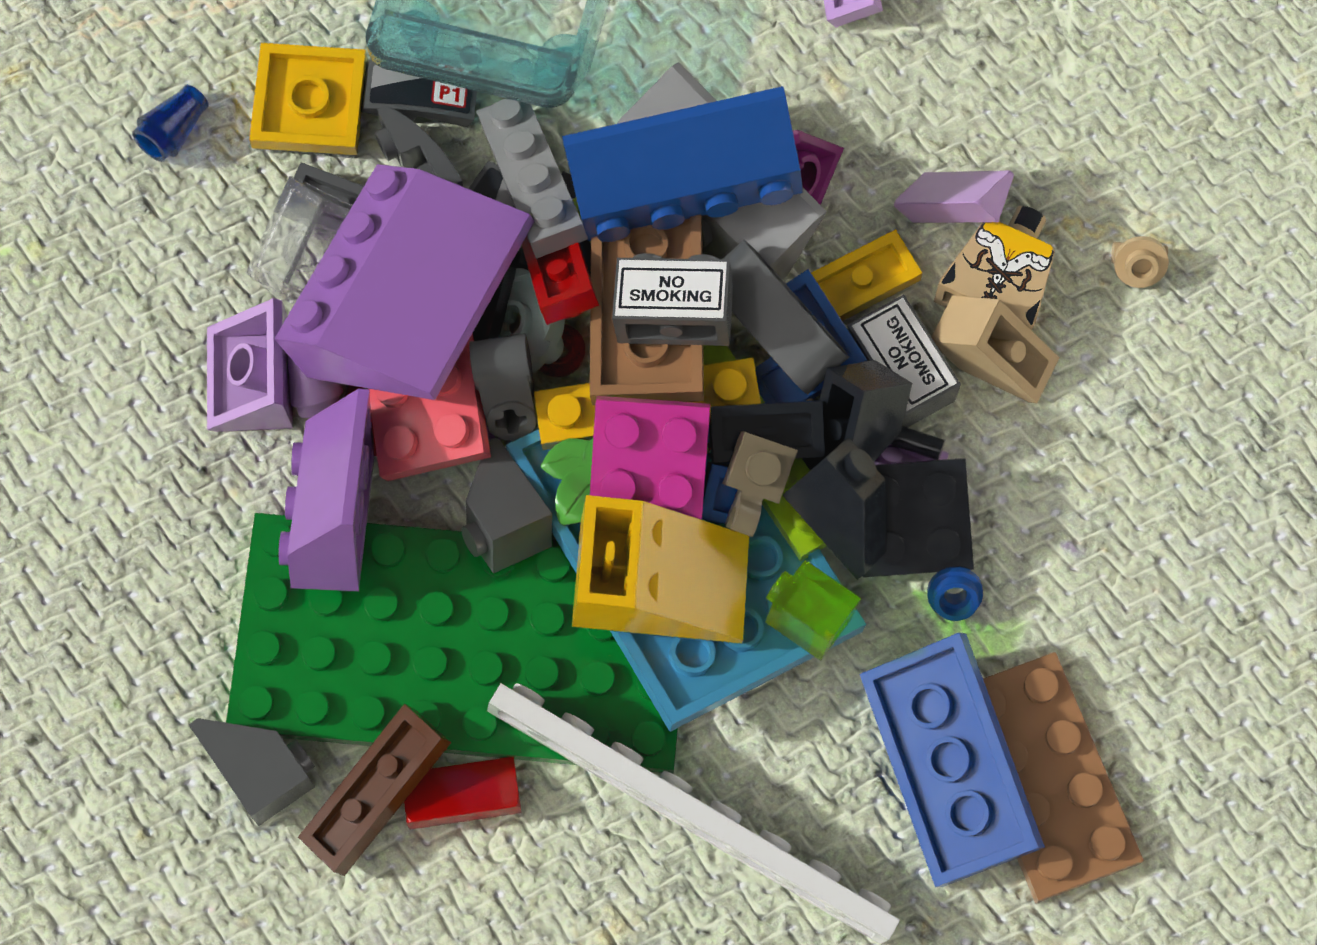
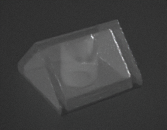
M289 176L246 273L276 298L295 304L352 205L294 176Z

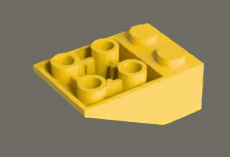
M586 495L580 525L572 627L742 643L749 536L645 501Z

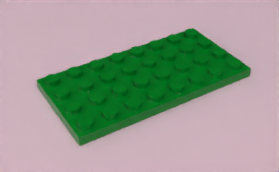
M254 514L226 723L277 731L281 738L371 746L401 707L406 704L417 710L451 742L444 753L494 758L514 757L515 760L577 765L487 712L489 702L500 683L510 689H513L514 685L518 683L540 695L545 700L542 708L557 717L562 718L566 712L589 724L594 729L591 737L611 748L614 742H618L638 753L643 758L640 766L648 771L658 773L667 771L674 774L678 728L671 732L668 730L610 630L572 627L576 572L557 540L552 539V547L493 574L481 555L474 557L470 553L463 539L462 531L367 523L359 591L291 588L289 567L279 565L280 534L282 531H291L292 520H286L285 515Z

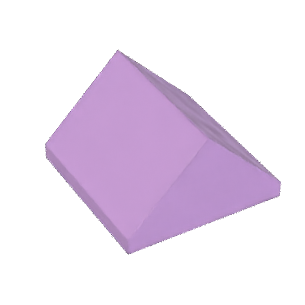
M272 298L207 327V430L224 432L293 428V407L290 405L287 353L274 339L288 316L282 300Z

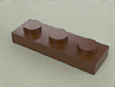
M404 704L298 838L334 873L345 876L451 742L417 710Z

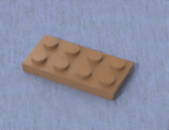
M701 214L691 216L690 219H685L682 224L671 229L658 230L653 228L652 225L634 228L630 230V234L627 237L618 241L603 242L598 237H592L591 280L599 306L590 309V399L592 405L596 404L597 396L678 402L704 401L703 345L620 344L617 342L612 321L617 258H633L638 254L650 253L666 259H689L691 256L703 254Z
M1056 652L983 678L1045 846L1043 849L1017 858L1035 904L1141 864L1144 861Z

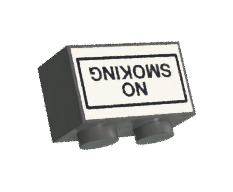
M650 253L638 254L633 258H617L612 321L618 343L730 346L733 279L730 260H721L706 254L694 255L689 259H666Z
M905 295L848 324L847 330L867 361L876 360L913 383L902 426L908 428L955 402L961 383Z

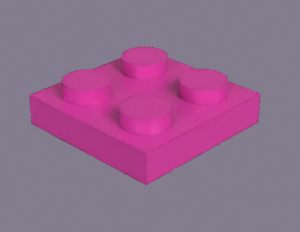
M597 396L590 495L645 501L702 519L710 404Z

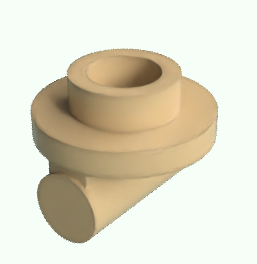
M1147 236L1133 237L1125 242H1113L1111 262L1114 263L1118 278L1126 285L1136 288H1144L1156 284L1164 277L1168 269V246L1162 245L1158 240Z

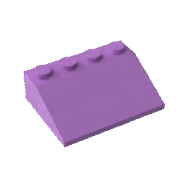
M377 164L274 339L307 378L435 400L533 225L534 219L529 213L423 170Z

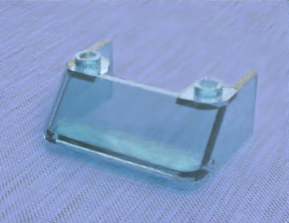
M376 0L366 31V44L372 61L383 69L540 107L553 108L566 103L588 75L610 0H587L577 36L559 34L548 39L542 47L440 23L437 10L426 0Z

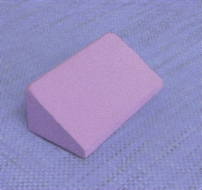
M1010 170L924 172L895 200L894 207L913 223L999 222L1014 174Z

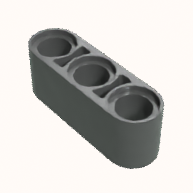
M745 239L722 259L730 260L733 279L732 313L804 393L808 395L824 381L827 368L840 366L849 358L841 345Z

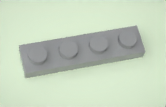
M526 93L500 100L491 106L477 110L482 129L515 208L529 213L534 219L527 238L536 259L566 248L574 243L587 240L583 223Z

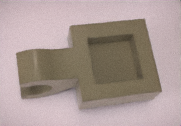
M744 431L740 432L722 483L738 489L729 510L725 527L753 537L760 519L763 498L779 504L798 450Z

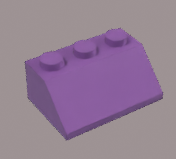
M357 389L306 420L303 443H293L291 470L292 475L298 476L297 487H287L285 499L286 520H292L291 531H282L279 540V565L289 567L291 588L359 591L374 466L369 389Z

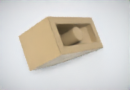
M952 295L931 336L940 352L960 370L1029 403H1038L1060 358L1000 299Z

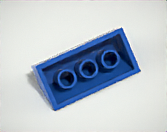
M783 86L562 136L577 203L588 241H591L592 237H598L603 242L618 241L627 237L630 234V230L634 228L652 225L653 228L658 230L671 229L682 224L685 219H690L691 216L701 214V216L708 215L715 218L724 217L736 212L739 207L756 203L777 205L790 200L793 195L803 193L801 170Z

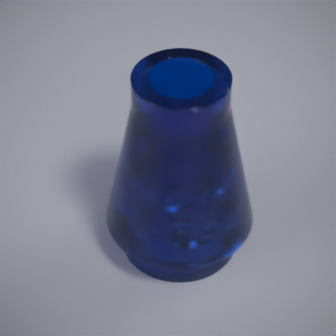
M188 84L184 85L179 92L137 119V127L132 132L134 141L142 151L156 161L164 162L169 156L176 157L201 114L209 107L207 99L195 87Z

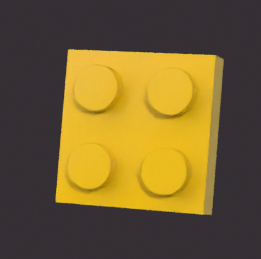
M261 43L249 137L251 147L253 149L357 155L362 116L361 105L366 63L368 61L366 50Z

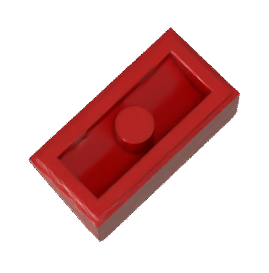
M514 757L430 769L404 801L407 826L412 830L522 813Z

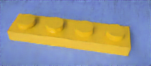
M747 358L704 365V401H693L692 403L710 404V406L761 403L754 359ZM590 383L534 391L543 450L552 449L559 442L569 438L591 440L594 435L595 405H592L590 399Z

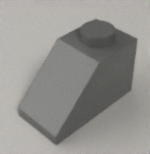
M497 437L489 440L491 458L480 460L466 498V525L462 527L463 539L470 553L474 557L481 555L493 574L552 547V513Z
M197 718L188 724L258 826L315 788L306 774L315 766L297 739L286 745L277 731Z

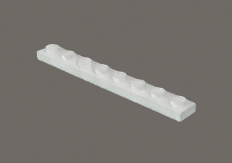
M500 683L489 702L487 712L878 944L888 941L892 936L900 919L888 913L891 905L880 896L863 888L860 889L857 895L838 883L841 875L828 865L815 859H811L808 865L788 854L792 846L779 836L766 830H761L759 836L739 825L742 816L730 807L715 800H712L710 806H707L689 795L693 788L681 778L667 771H663L661 776L658 777L640 766L643 758L627 746L614 742L610 748L591 737L594 729L580 718L566 712L562 718H559L542 708L545 700L531 689L518 683L514 685L513 689H510Z

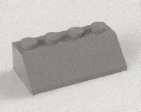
M678 62L662 75L620 118L617 124L711 103L717 100ZM803 188V193L793 195L790 200L781 204L764 205L756 203L739 207L736 212L717 218L703 215V254L712 255L722 260L745 239L783 280L788 276L822 221L826 210Z

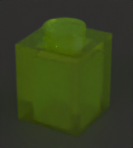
M804 560L793 576L784 571L770 589L766 599L772 603L765 623L821 661L852 620L861 598Z

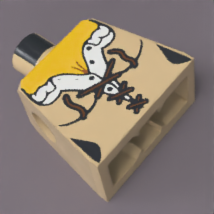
M1018 206L1009 225L1001 222H982L941 277L934 302L947 307L952 295L1000 299L1026 326L1033 330L1055 254V248L1052 245L1038 239L1046 222L1045 216L1031 207Z

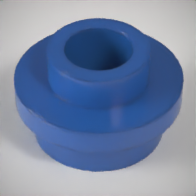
M963 567L945 568L937 572L929 581L927 587L928 602L932 609L944 619L950 621L967 619L975 613L982 602L983 587L981 580L969 569ZM952 588L963 589V591L957 594L947 592V590Z

